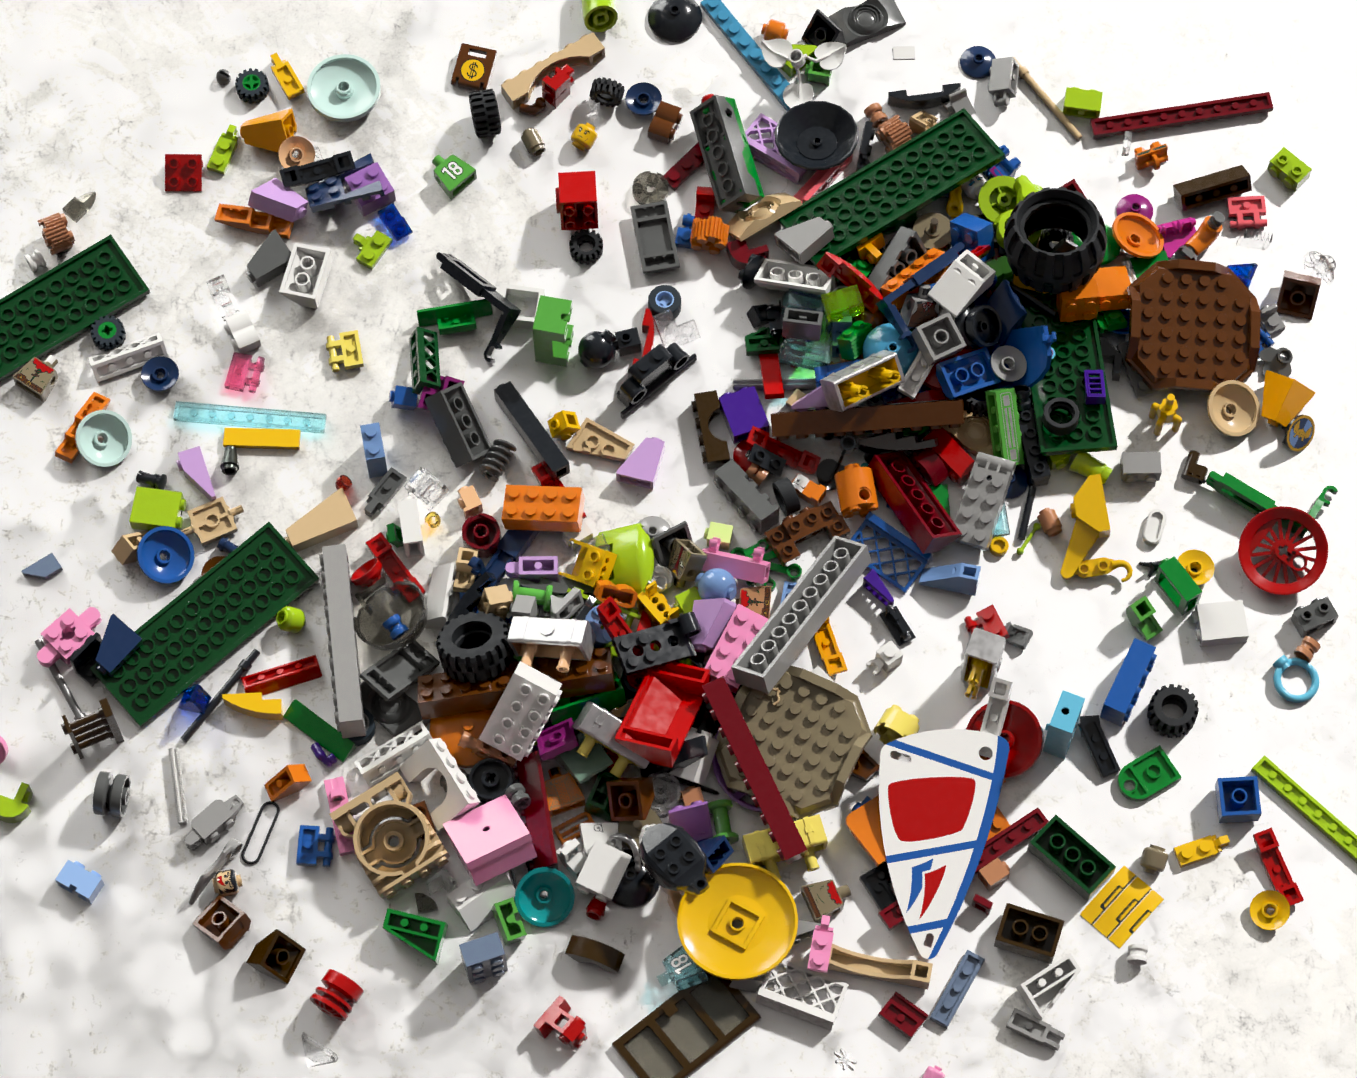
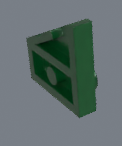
M765 326L758 329L755 333L746 335V356L782 353L784 349L783 337L773 338L770 335L769 327L766 328Z

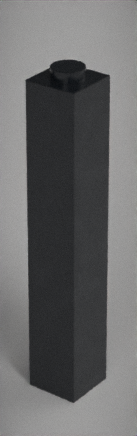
M511 381L500 384L494 389L495 401L553 482L569 474L570 465L568 460Z

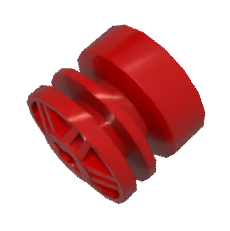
M328 969L321 980L327 989L316 987L315 991L317 994H312L310 1001L326 1015L346 1021L348 1018L346 1012H352V1007L347 1001L357 1003L364 991L347 976L338 971Z

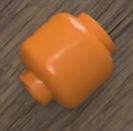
M773 19L769 20L767 24L764 23L761 30L764 40H786L789 33L785 23Z

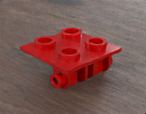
M165 154V191H202V154Z

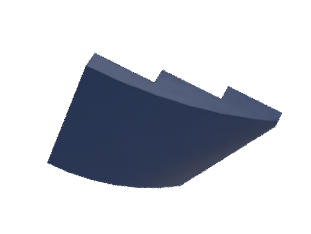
M1003 280L985 303V305L993 307L1001 319L1002 332L1000 339L996 343L999 346L1005 345L1012 330L1020 329L1028 314L1024 306L1020 304L1018 296L1014 294L1009 286L1008 280Z

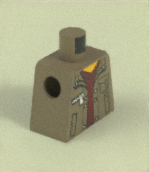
M674 538L668 568L676 576L673 584L680 588H684L686 580H696L708 556L691 540Z

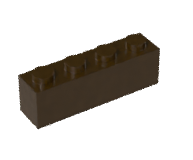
M1239 165L1174 184V201L1184 211L1252 191L1251 175L1243 165Z

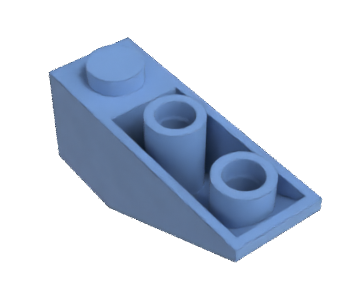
M957 563L925 568L921 572L919 585L976 596L981 566Z

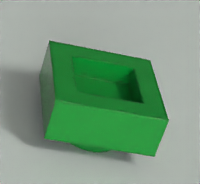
M394 523L387 524L386 538L388 542L397 548L404 546L401 528Z

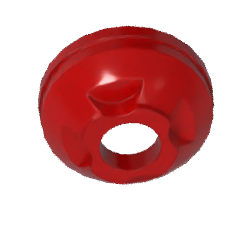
M378 558L365 562L352 574L351 582L356 586H372L381 578L382 563Z

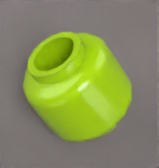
M290 606L282 608L276 616L278 627L282 631L298 633L306 623L304 612L301 609Z

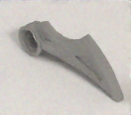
M232 838L225 845L215 863L200 876L190 897L189 904H194L214 875L229 859L237 856L243 846L241 842Z

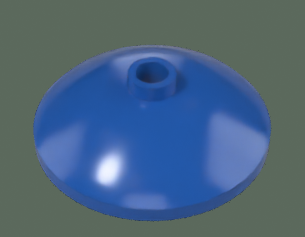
M169 526L156 527L147 532L140 540L137 548V561L140 569L149 579L157 583L171 584L183 579L190 572L194 563V548L190 539L179 529ZM160 554H164L166 559L161 560Z

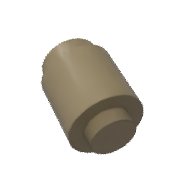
M528 128L523 131L521 140L532 156L542 154L546 150L544 147L545 143L537 129Z

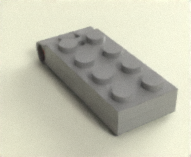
M978 452L955 520V525L962 535L954 542L985 551L989 550L1016 468V462Z

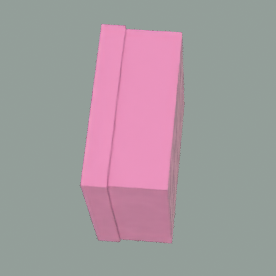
M506 794L443 824L453 849L476 886L537 857L531 835Z

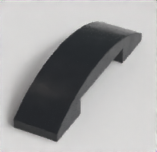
M961 83L942 85V92L907 96L906 90L888 92L887 102L891 106L911 110L937 107L950 101L949 95L961 90Z
M347 151L323 160L281 169L279 173L284 188H290L334 177L354 170L356 167L351 151Z

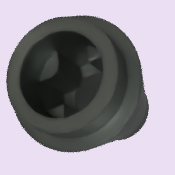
M227 446L224 451L220 468L225 475H235L239 470L237 449L234 446Z

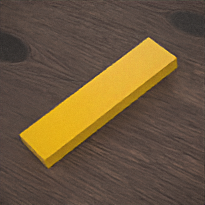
M225 427L223 447L300 450L301 431L294 429Z

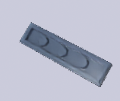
M969 950L966 951L929 1020L946 1029L948 1028L985 961L984 958Z

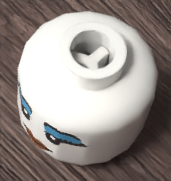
M979 174L962 184V190L969 198L978 199L980 189L987 180Z

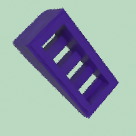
M1084 370L1085 403L1105 404L1106 392L1103 370ZM1089 381H1099V383H1089Z
M872 569L863 578V587L886 607L892 605L893 607V597L877 572Z

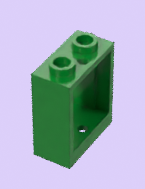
M1175 556L1170 559H1163L1158 564L1159 567L1154 581L1183 616L1194 609L1199 603L1202 590Z

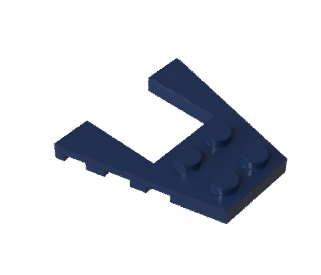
M371 153L354 162L356 169L320 180L305 188L312 213L335 208V204L343 202L345 205L352 204L351 200L360 198L363 201L369 200L372 195L380 194L381 197L385 196L380 180L345 193L342 184L345 177L374 163Z

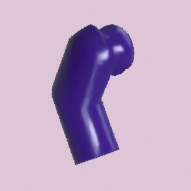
M319 743L311 745L312 752L324 765L331 767L332 764L337 762L335 755L331 753L327 756Z

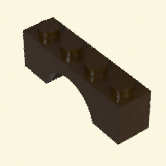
M717 390L695 393L691 406L692 411L697 413V418H694L696 429H700L701 434L698 435L699 446H703L704 452H701L702 462L707 464L708 470L720 468L730 461L727 441L716 438L709 430L711 421L720 415Z

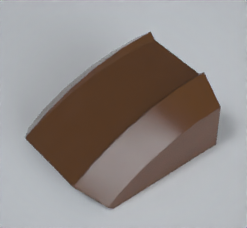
M219 894L196 917L192 924L220 948L228 950L233 948L246 931H249L251 920L244 911Z

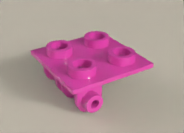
M1188 217L1157 225L1159 233L1163 235V248L1168 258H1171L1178 248L1183 246L1196 232L1194 226L1196 225L1195 218Z

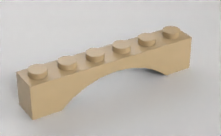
M594 32L589 35L586 34L575 43L565 46L561 51L552 53L549 58L538 61L528 70L521 71L514 78L505 80L501 84L502 95L514 110L520 104H525L529 101L535 87L545 76L554 72L556 66L560 69L566 64L569 66H591L605 57V47Z
M832 944L828 970L928 989L933 964L917 960L879 958L860 954Z

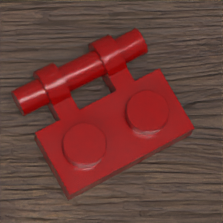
M993 604L977 612L978 620L973 621L971 616L964 618L965 627L971 634L974 628L980 629L983 627L985 631L1005 637V639L1010 637Z

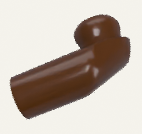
M538 97L532 105L520 104L519 112L536 115L545 109V99Z

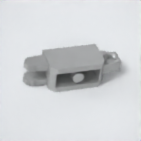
M234 795L225 802L215 800L191 821L193 830L184 839L187 848L194 850L203 843L206 846L210 842L214 843L220 837V833L225 829H230L235 824V815L244 806L242 800L237 795Z

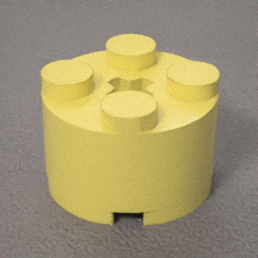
M892 705L891 708L885 710L874 727L875 735L878 733L880 735L879 740L883 744H887L896 739L918 733L920 729L918 725L919 719L915 715H909L902 711L899 706Z

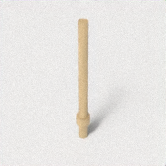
M1013 57L1020 65L1018 76L1029 84L1072 136L1079 141L1083 137L1081 133L1030 76L1029 70Z

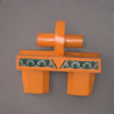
M1157 141L1150 145V149L1144 150L1142 147L1134 149L1137 170L1153 166L1154 170L1160 169V163L1168 161V146L1166 144L1161 145Z

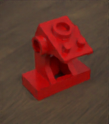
M560 995L533 1025L538 1034L544 1039L552 1031L560 1035L558 1039L565 1045L569 1044L573 1050L575 1048L579 1049L583 1040L586 1041L588 1038L586 1036V1027L584 1026L586 1023L580 1017L576 1016L574 1018L568 1014L571 1007ZM562 1019H565L568 1022L563 1026V1028L559 1027L558 1024L560 1023V1021Z

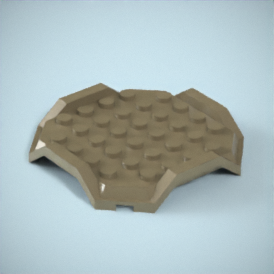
M790 666L774 686V688H779L781 691L779 693L780 702L775 706L773 703L777 701V691L771 690L768 694L743 685L738 691L735 701L791 817L800 820L803 817H811L813 814L838 807L850 775L863 749L872 738V733L858 696L835 682L795 666ZM719 732L716 739L719 740L715 754L727 788L745 793L751 797L755 796L752 789L747 790L743 779L746 777L743 772L739 773L734 763L738 761L735 754L731 756L726 745L729 744L727 737L722 738Z

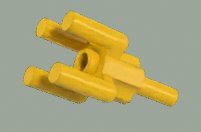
M1168 394L1161 404L1154 402L1151 405L1149 418L1155 419L1156 415L1158 417L1153 431L1155 436L1161 434L1165 423L1173 422V432H1178L1180 429L1182 418L1176 414L1178 405L1174 394Z

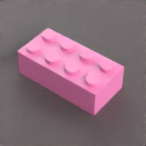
M740 604L737 605L705 666V669L710 670V681L724 676L730 691L735 694L737 693L741 684L736 683L731 666L768 621L767 618Z

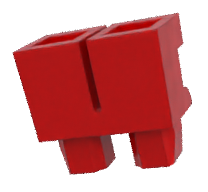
M567 64L562 69L556 66L555 75L552 78L545 76L542 79V98L553 107L557 108L570 95V87L574 84L572 77L574 69Z

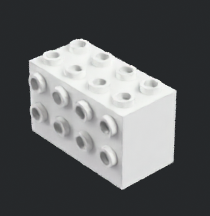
M520 661L485 725L479 740L519 761L524 756L528 757L562 694V691L559 690L562 683Z

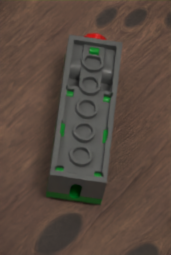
M714 94L703 96L701 104L689 113L718 209L720 211L737 213L764 198V193L735 99Z

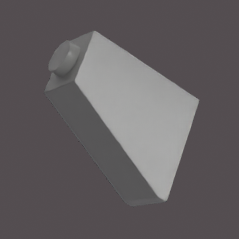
M821 217L808 220L774 234L777 246L801 265L805 264L835 238L833 225Z

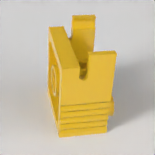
M570 538V541L581 545V549L572 574L558 572V575L594 588L598 580L609 581L618 554Z
M655 580L646 586L645 592L642 591L637 595V610L641 615L643 611L647 612L651 627L665 624L668 620L680 616L679 608H671L666 597L662 593L659 594L657 592V582Z

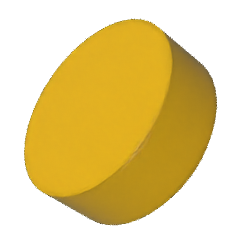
M994 537L989 550L994 556H1004L1008 552L1009 543L1004 537Z

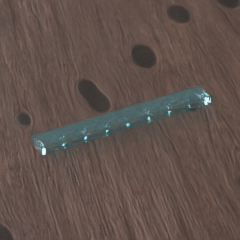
M176 401L173 419L174 421L263 429H294L301 432L324 434L327 415L323 413Z

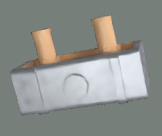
M513 616L507 641L515 656H522L521 662L532 667L534 657L559 659L556 669L567 673L569 672L571 660H591L596 634L588 620Z

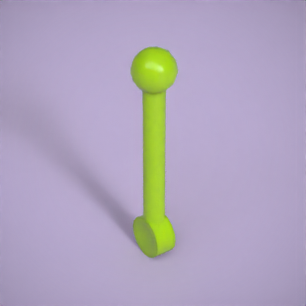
M1034 523L1033 530L1021 548L1017 549L1018 555L1024 553L1025 547L1035 532L1040 530V523Z

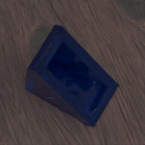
M1257 263L1228 265L1227 267L1249 289L1256 274Z
M195 684L186 689L178 708L205 714L212 697L201 685Z

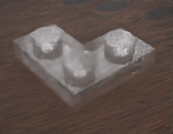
M670 309L652 316L665 348L674 342L682 346L701 338L693 319L677 326Z

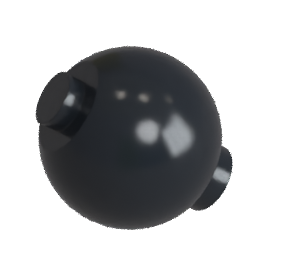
M605 329L603 332L592 331L587 333L580 340L578 346L580 362L587 368L590 366L595 369L609 365L616 353L614 345L617 339L616 336L608 329Z

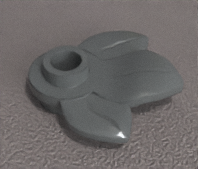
M1268 347L1259 353L1258 357L1265 362L1262 367L1264 377L1266 370L1286 377L1290 376L1292 372L1290 363L1292 362L1293 355L1289 349L1284 347L1279 349ZM1281 354L1285 356V360L1280 358Z

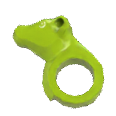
M1025 175L1017 177L1013 186L1016 192V205L1021 200L1023 201L1031 192L1042 190V187L1033 184ZM1013 209L1000 214L993 225L996 229V239L1003 249L1005 227ZM1041 230L1034 232L1028 238L1034 247H1036L1041 236Z

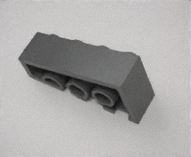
M731 459L714 471L713 482L718 489L722 488L726 493L727 500L737 506L738 513L742 517L747 518L751 529L758 531L762 535L779 523L780 507L776 503L772 505L770 497L766 493L761 494L758 485L754 481L749 482L748 475Z

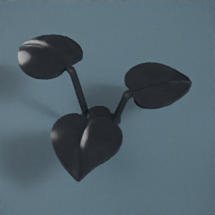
M828 433V436L821 438L826 441H830L834 437L841 440L840 449L842 453L838 463L834 459H825L820 462L816 471L818 483L827 487V491L835 490L834 476L836 473L844 470L845 466L841 465L844 455L852 453L855 448L865 453L864 459L868 465L874 455L898 452V450L877 449L865 446V449H863L859 444H856L852 436H834V433Z

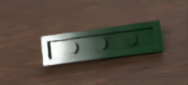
M416 327L409 338L412 393L420 395L424 387L439 390L441 380L437 332ZM424 336L431 337L432 341L429 342ZM428 348L433 355L430 356L425 349ZM426 362H429L434 368L430 369ZM429 375L435 382L427 380V376Z

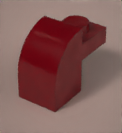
M734 240L727 243L726 252L729 260L738 270L745 269L748 259L752 254L761 255L769 259L767 244L749 250L745 240L742 242Z
M930 448L914 450L908 456L914 467L920 470L924 480L935 487L950 476L942 460Z

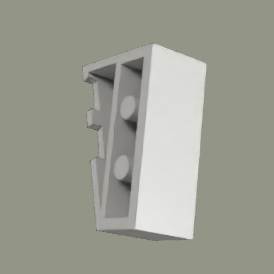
M1069 953L1016 988L1035 1018L1042 1020L1081 969L1071 953Z

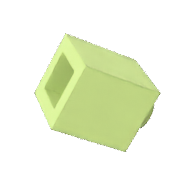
M710 522V527L706 528L704 533V539H707V546L709 547L710 539L717 537L721 538L719 549H730L733 526Z

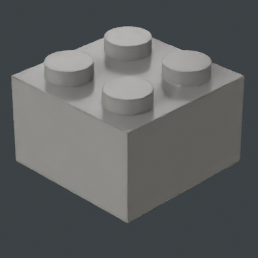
M949 312L916 327L911 333L928 367L961 352L967 346Z

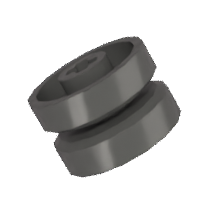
M101 771L98 774L93 794L94 814L106 815L110 811L112 817H124L130 796L131 782L129 775L117 774L114 778L111 772Z

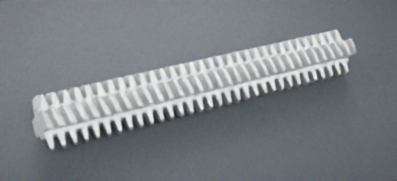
M169 748L175 808L177 810L176 817H178L177 822L180 825L188 824L179 748Z

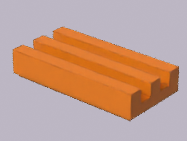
M584 811L553 828L561 845L570 839L580 838V832L578 831L563 839L579 830L580 824L561 834L559 831L585 817L588 819L582 823H595L590 813Z

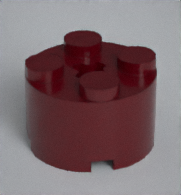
M480 513L466 519L462 526L464 548L478 549L480 558L491 557L497 551V546L501 540L500 527L496 519L485 513Z

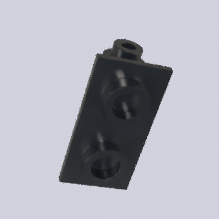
M779 300V305L770 304L766 309L768 321H773L769 322L770 335L773 338L782 336L785 307H782L781 300Z
M755 443L751 451L748 450L745 455L748 461L778 477H781L787 461Z
M889 605L885 608V612L879 614L898 646L916 638L897 606L892 607V605Z

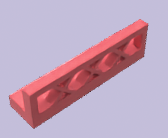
M853 154L840 165L826 170H817L794 197L804 203L826 190L852 162Z

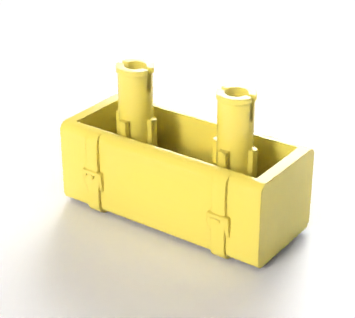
M819 814L794 821L809 852V855L804 857L808 872L820 868L815 852L826 849L828 843ZM771 829L757 830L743 835L742 846L748 864L759 867L765 866L766 870L781 880L777 867V862L781 861L777 853V849L780 847L777 842H772L768 834Z

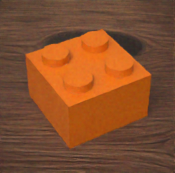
M1092 278L1084 286H1079L1073 292L1067 291L1057 294L1056 307L1060 322L1097 318L1100 294L1096 278Z

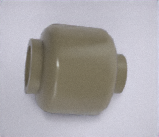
M1150 844V847L1143 849L1140 865L1145 868L1144 872L1156 875V872H1163L1165 870L1168 854L1164 848Z

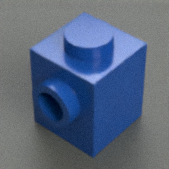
M396 385L393 391L390 390L389 402H392L391 408L414 411L417 406L418 395L412 393V387Z

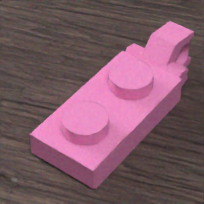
M822 915L821 926H815L807 970L823 973L828 971L834 928L829 927L830 916Z

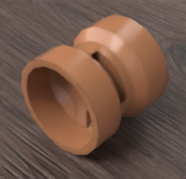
M877 102L869 105L864 110L865 116L870 119V122H873V128H878V125L888 120L887 115L882 112L881 105Z
M752 463L745 473L759 487L769 474V471Z
M1305 636L1301 641V645L1297 646L1294 650V655L1310 663L1313 659V654L1317 653L1321 646L1312 637Z

